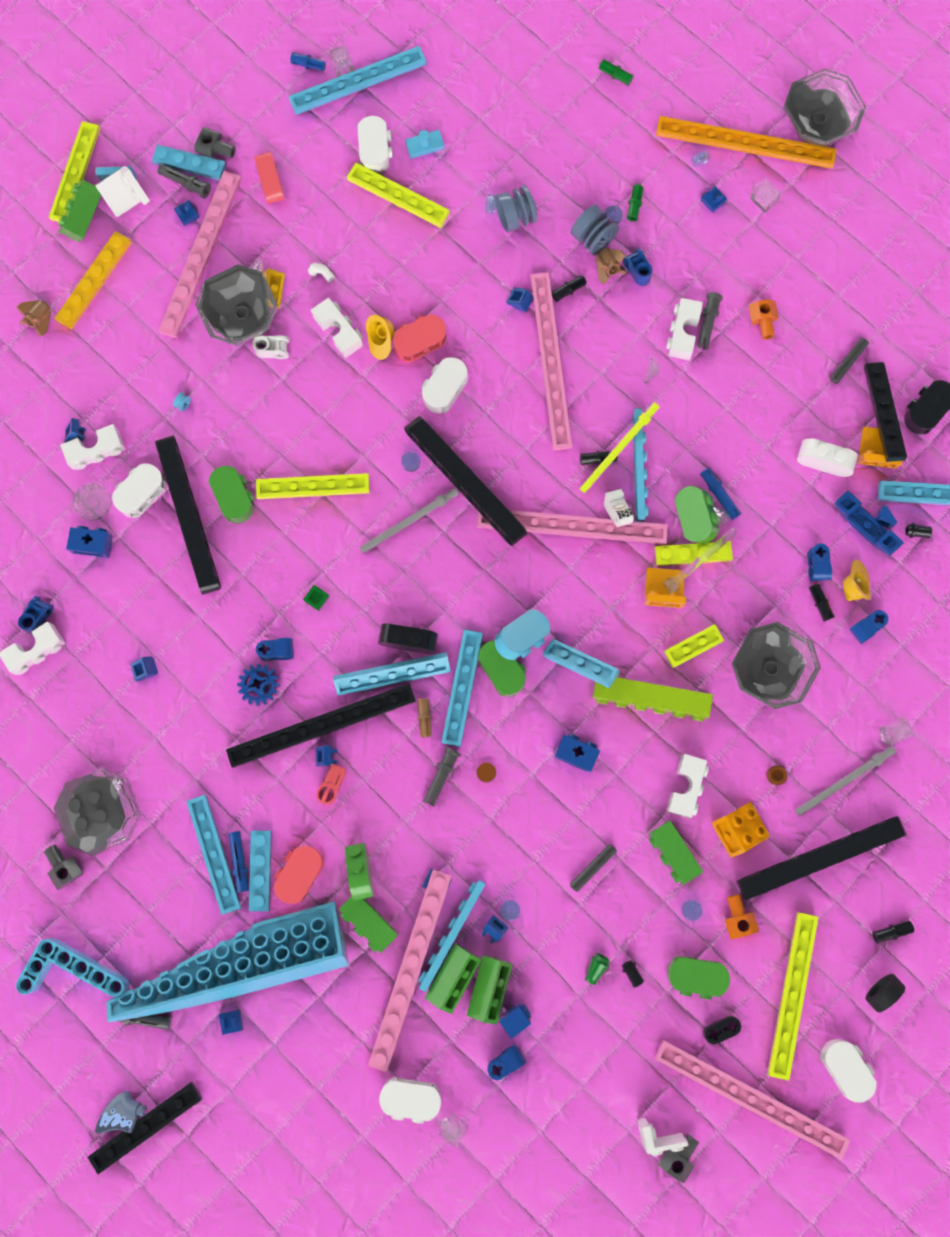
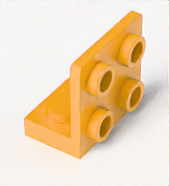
M862 428L858 464L896 469L902 465V461L886 462L878 428Z
M647 568L644 605L682 609L686 604V597L684 596L685 571Z
M751 802L711 822L730 858L747 852L770 837Z

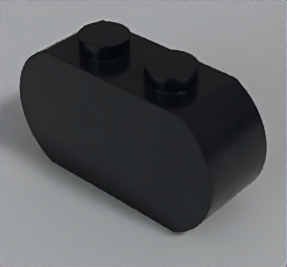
M937 380L933 381L929 387L925 385L918 393L920 397L917 400L914 398L908 404L907 408L909 410L904 415V421L910 431L919 435L928 434L949 411L950 383L947 381Z
M384 623L381 624L378 644L388 648L434 654L438 633L425 629Z

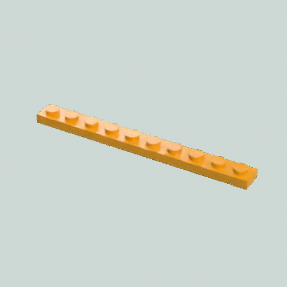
M664 116L659 117L656 136L831 169L834 166L837 151L836 148Z

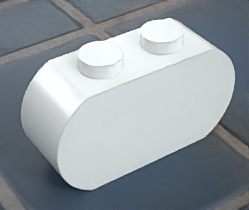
M368 116L358 123L360 162L362 166L381 174L390 166L389 158H393L392 146L388 147V142H391V130H387L386 122L382 118Z
M452 357L443 359L439 365L436 364L434 366L430 379L424 381L422 385L423 402L429 411L437 414L448 412L468 382L467 368L461 360Z
M805 439L802 441L797 461L803 466L839 477H849L853 475L858 455L853 450L821 440Z
M140 464L137 468H133L129 472L128 477L116 486L112 495L113 504L127 517H140L166 489V479L155 466Z
M832 1039L821 1050L820 1059L843 1096L853 1102L869 1100L876 1090V1080L872 1076L875 1074L868 1063H864L861 1058L863 1053L857 1045H853L843 1039Z
M394 1077L384 1084L379 1097L380 1106L386 1115L392 1116L394 1120L410 1118L414 1123H424V1121L432 1120L438 1114L442 1101L441 1092L434 1083Z

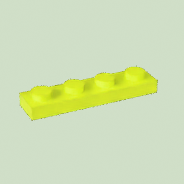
M731 541L655 546L654 548L656 566L728 562L733 560Z

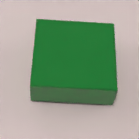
M313 585L303 601L317 611H320L330 596Z

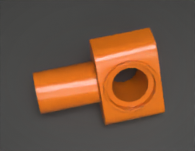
M767 299L748 305L752 325H760L762 339L769 340L774 338L773 322L779 319L776 302ZM760 310H765L767 314L762 313Z
M740 894L727 897L732 917L726 918L725 923L730 939L741 938L759 932L754 912L745 913ZM741 920L746 922V928L743 931H740L737 926Z

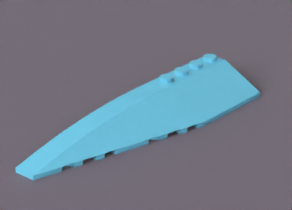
M335 901L258 922L252 925L251 929L235 934V937L226 942L224 940L211 950L208 951L206 949L179 963L176 968L160 973L159 977L151 981L147 980L141 983L140 987L134 990L130 989L107 1001V1021L114 1022L207 1004L349 966L346 944Z

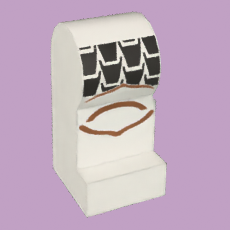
M622 489L607 492L604 507L615 525L620 527L633 523V512L624 499Z

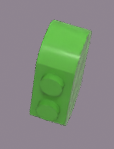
M221 466L211 473L208 482L223 515L232 523L247 521L254 512L252 501H255L252 492L250 490L247 491L245 488L247 481L244 475H240L235 468L230 466Z
M688 486L681 489L676 495L674 502L685 538L696 543L711 542L719 532V517L714 512L713 497L706 490L698 487Z
M495 640L483 645L479 652V663L499 695L512 697L520 693L525 685L526 675L524 673L527 672L521 662L517 663L516 660H508L502 657L495 647Z
M365 842L346 846L345 856L348 883L353 901L374 897L371 864Z
M677 956L670 961L667 967V979L673 988L680 991V995L692 996V993L700 994V998L712 1000V996L719 997L723 995L730 985L729 972L719 962Z

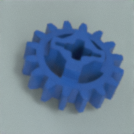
M257 664V668L250 665V671L244 669L245 675H239L242 682L237 683V686L242 687V689L238 693L244 694L242 699L244 701L249 699L248 703L250 705L254 701L256 706H260L261 702L267 705V699L273 701L272 695L278 694L275 688L280 687V684L275 683V681L279 677L273 676L275 673L273 669L268 672L269 667L267 665L263 669L261 664ZM258 673H265L268 677L262 678ZM257 681L263 683L260 685V689L255 687L257 685ZM268 686H271L269 692L266 693ZM255 692L259 697H252L249 693Z

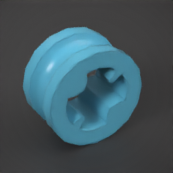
M181 392L176 396L173 406L175 408L179 407L180 411H184L189 406L191 398L189 396L185 397V394Z

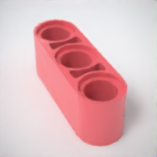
M272 152L254 156L267 204L285 200Z

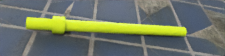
M654 402L645 413L638 417L637 423L579 488L582 492H587L640 429L651 421L650 418L660 408L658 404Z

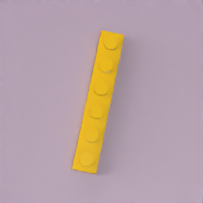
M116 231L113 233L54 318L57 322L71 330L132 244L129 238Z

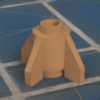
M606 248L597 253L595 261L597 262L598 278L602 284L605 285L610 278L609 276H613L618 272L626 274L627 271L620 265L626 256L623 251Z
M39 300L21 302L16 306L22 315L25 314L19 322L21 325L27 324L32 328L36 327L35 331L40 337L47 332L51 311L46 302Z

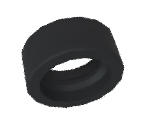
M889 974L872 986L865 999L876 1012H882L900 999L906 987L894 974Z

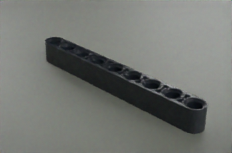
M418 416L404 427L411 440L510 546L515 545L527 535L524 526L422 417Z
M174 435L156 440V448L199 589L202 595L220 590L221 584Z
M895 816L743 877L736 882L744 900H748L904 837L907 834L899 816Z

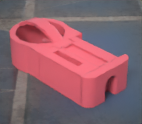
M331 764L332 768H329L324 780L325 783L322 782L317 790V799L322 804H332L336 800L337 793L347 772L346 769ZM327 787L321 800L320 793L322 789ZM330 789L334 791L333 799L325 802Z

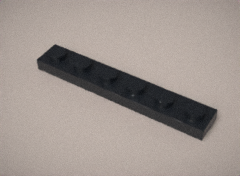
M884 362L865 363L864 371L886 462L905 461L907 453Z
M193 1081L136 1121L132 1133L122 1131L90 1154L87 1158L96 1173L100 1174L201 1101L203 1097Z

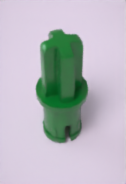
M606 60L601 61L599 65V70L612 76L613 80L617 79L627 86L630 85L634 77L633 74L621 69L620 65L615 66Z
M640 184L633 186L632 196L628 201L629 210L626 218L632 222L638 220L639 209L643 204L641 200L644 187Z

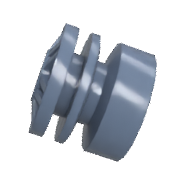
M525 184L520 186L519 190L517 188L512 189L513 198L507 191L495 195L496 209L502 226L507 233L519 228V219L524 226L529 225V222L531 224L537 222L536 205Z
M596 204L580 215L573 224L570 234L578 242H584V247L587 250L589 249V252L595 256L613 241L619 231V226L615 222L613 223L610 217L606 218V213Z

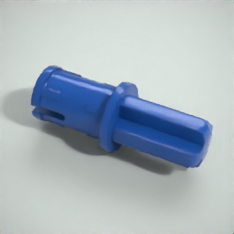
M295 52L291 54V64L305 67L307 70L313 68L324 71L326 68L325 61L311 58L309 54L302 55Z

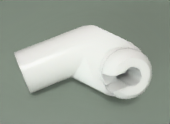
M319 263L310 264L308 268L310 275L316 276L317 273H320L329 283L335 279V276L326 265Z

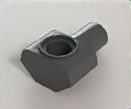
M206 127L202 128L194 146L195 152L213 157L218 153L229 158L234 157L236 147L221 141L222 134Z
M53 845L44 851L53 867L47 874L57 890L64 888L83 875L75 859L71 857L65 860L57 845ZM64 868L68 870V876L66 878L62 877V871Z
M689 1134L685 1136L688 1146L684 1147V1150L678 1152L667 1150L658 1164L664 1171L682 1183H685L695 1167L689 1159L699 1144ZM681 1161L682 1165L679 1169H672L673 1162Z

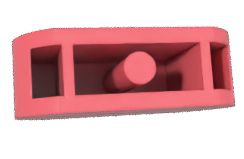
M429 314L418 317L413 323L400 326L393 336L396 355L405 362H412L443 347L447 338L445 323L440 317Z
M300 846L295 848L293 852L290 851L284 860L287 862L286 865L276 873L274 877L276 880L274 891L281 901L288 904L303 901L324 866V858L319 850L311 846Z

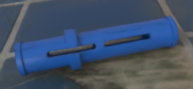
M708 467L707 470L702 471L700 476L708 485V490L713 492L731 520L741 515L742 513L723 488V483L721 480L718 481L711 468Z
M240 831L228 833L234 868L232 875H235L237 893L249 891L246 874L248 873V868H245Z

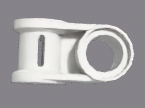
M261 335L253 340L255 353L260 358L287 359L289 357L287 352L289 338L286 336ZM260 345H266L264 349H258Z

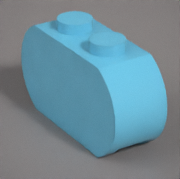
M529 610L505 626L495 636V647L498 653L508 660H516L520 656L525 658L532 652L531 648H539L545 643L544 638L550 633V623L547 617L540 611Z

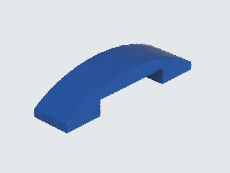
M847 491L834 505L849 524L868 542L888 556H891L904 544L891 530L887 531L861 507L862 503L851 492Z

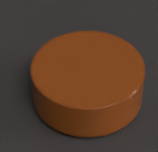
M482 763L477 768L479 780L485 783L494 780L496 776L495 767L490 763Z
M776 765L768 769L766 777L770 784L777 786L785 783L787 772L782 766Z

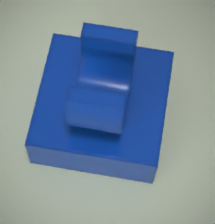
M715 186L702 196L701 201L714 213L726 203L727 198Z
M190 200L174 208L183 226L200 218Z
M71 418L65 428L64 443L76 438L83 442L86 438L83 435L86 428L79 426L78 419Z
M331 746L316 747V766L324 767L336 764L337 760H332L331 754L338 753V750L331 749Z
M493 915L484 926L482 936L484 937L488 933L492 937L490 943L499 942L508 930V927Z
M240 1009L219 1014L222 1035L244 1030Z

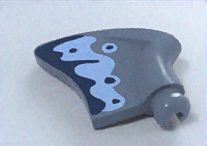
M130 1091L117 1095L103 1110L95 1127V1133L102 1134L114 1130L132 1133L138 1116L143 1117L146 1115L144 1110H147V1106L134 1101Z

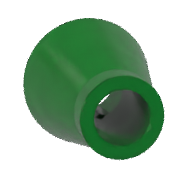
M600 953L592 956L585 980L590 984L596 985L597 981L610 967V960Z

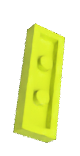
M714 624L664 651V654L672 668H675L724 642V639Z

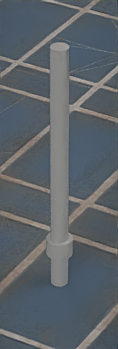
M454 488L444 495H439L432 503L359 547L364 554L439 506H445L447 501L459 495L458 491Z
M890 746L880 754L876 753L871 757V760L795 809V813L801 816L873 767L882 765L885 759L896 753V750Z

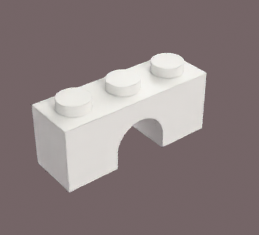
M328 297L311 309V313L323 331L332 326L340 328L339 333L333 337V342L344 358H347L363 346L361 340L363 337L357 329L354 330L351 327L350 319L340 313L339 305L336 302H332Z
M681 298L680 303L675 305L673 315H676V320L672 321L670 332H673L672 338H668L666 349H669L668 356L690 361L696 336L688 335L683 327L688 325L697 327L703 302Z
M114 424L96 430L98 441L92 448H85L79 438L61 444L60 446L68 466L73 470H81L88 464L99 463L108 456H116L121 451L126 450L119 430Z
M46 622L31 632L35 637V646L30 651L25 652L21 645L13 643L0 652V658L10 673L21 675L29 670L28 667L41 663L45 660V656L50 653H56L62 648L61 646L65 644V641L54 624Z
M687 754L681 756L677 774L687 778L689 789L685 794L671 793L666 812L689 819L693 815L696 816L699 804H696L697 797L702 795L704 785H701L703 777L706 778L709 766H706L707 760Z

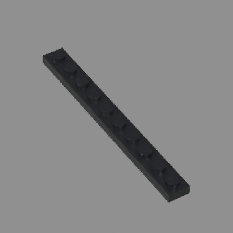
M410 683L233 746L226 749L231 767L235 768L415 703L416 700Z

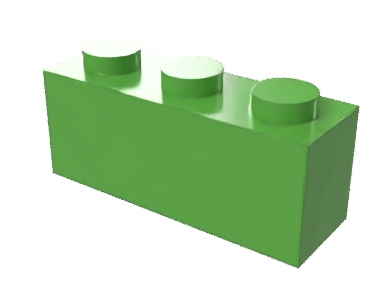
M85 180L74 184L71 193H73L72 199H68L65 205L67 210L65 216L62 215L58 222V225H60L58 232L77 242L84 239L101 197L96 186Z
M670 820L648 833L650 836L648 839L649 843L654 849L657 848L661 853L659 856L660 860L665 866L668 865L672 870L670 875L676 883L679 882L681 885H684L703 873V870Z
M351 896L339 908L342 912L340 916L347 923L351 921L355 926L354 931L361 938L365 936L369 942L367 944L374 952L379 951L381 953L399 935L366 899L353 901Z
M454 944L430 986L425 999L440 1010L452 1014L482 959L467 949Z
M482 956L467 1016L483 1023H498L513 966L512 963L495 957Z

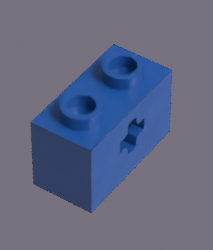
M86 526L70 527L66 550L72 554L109 558L113 536L103 528L89 530Z
M569 733L568 736H563L554 758L591 773L600 750L596 749L597 745L588 741L586 744L579 741V737ZM579 747L583 755L576 757L575 752L572 750H576Z
M517 1002L499 1016V1023L512 1039L531 1025L530 1018L532 1016L525 1004L521 1006Z

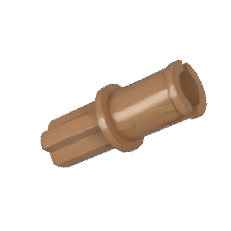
M418 699L419 716L417 720L420 723V735L422 738H429L432 736V716L430 715L429 699Z

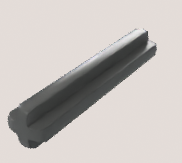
M865 338L859 339L831 375L830 381L834 384L839 383L869 344L868 340Z
M611 844L607 845L570 883V887L575 892H578L617 852Z

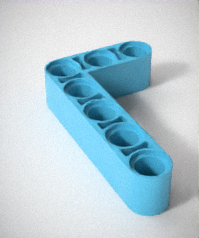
M56 938L44 939L39 942L16 982V989L20 994L33 993L40 988L51 966L55 964L112 997H117L129 989V981L124 976ZM48 942L52 945L51 953L46 950ZM65 952L70 956L68 962H65L63 959ZM37 961H40L42 964L40 971L36 969ZM82 962L87 965L85 972H82L80 969ZM99 971L104 975L102 982L97 979ZM27 979L31 981L32 986L30 989L25 985ZM116 981L121 984L120 992L114 988Z

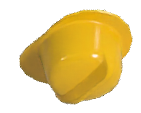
M379 315L369 316L366 321V331L370 352L376 359L383 360L390 354L391 340L393 339L395 329L387 318H382Z
M854 560L852 562L851 574L843 581L846 600L852 601L863 598L870 600L868 572L861 561Z

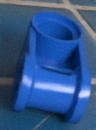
M637 248L634 253L625 256L622 262L635 282L640 286H645L651 280L652 266L645 258L642 250Z
M817 544L807 553L810 581L831 580L832 567L829 548L825 544Z
M34 596L18 619L19 627L32 634L31 632L43 625L52 614L54 605L43 602L39 596ZM33 620V624L27 627V622Z
M877 610L856 623L849 630L859 643L863 644L874 636L877 631L886 626L889 620L888 615L884 611ZM876 618H880L878 623L874 621Z
M279 638L276 640L260 641L256 646V653L263 661L293 659V639ZM267 647V654L264 655L262 651H264V648Z
M514 1044L491 1060L487 1066V1071L491 1079L501 1080L511 1072L522 1067L527 1061L517 1045ZM496 1064L497 1067H502L500 1074L492 1073L493 1065Z

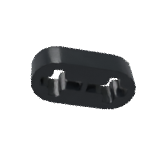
M726 1016L707 1025L703 1031L704 1038L711 1044L725 1041L741 1031V1022L734 1016ZM730 1020L733 1023H736V1025L734 1026V1031H732L731 1029H723L729 1025L728 1021ZM711 1029L714 1031L721 1030V1032L716 1034V1039L708 1037L711 1034Z

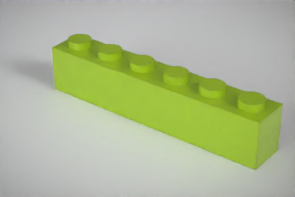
M618 677L610 688L595 682L592 699H595L596 703L607 705L608 702L615 703L616 707L627 708L628 705L634 706V710L638 711L651 709L654 710L653 713L665 715V712L673 713V717L684 718L685 716H690L692 720L704 722V719L710 717L713 694Z

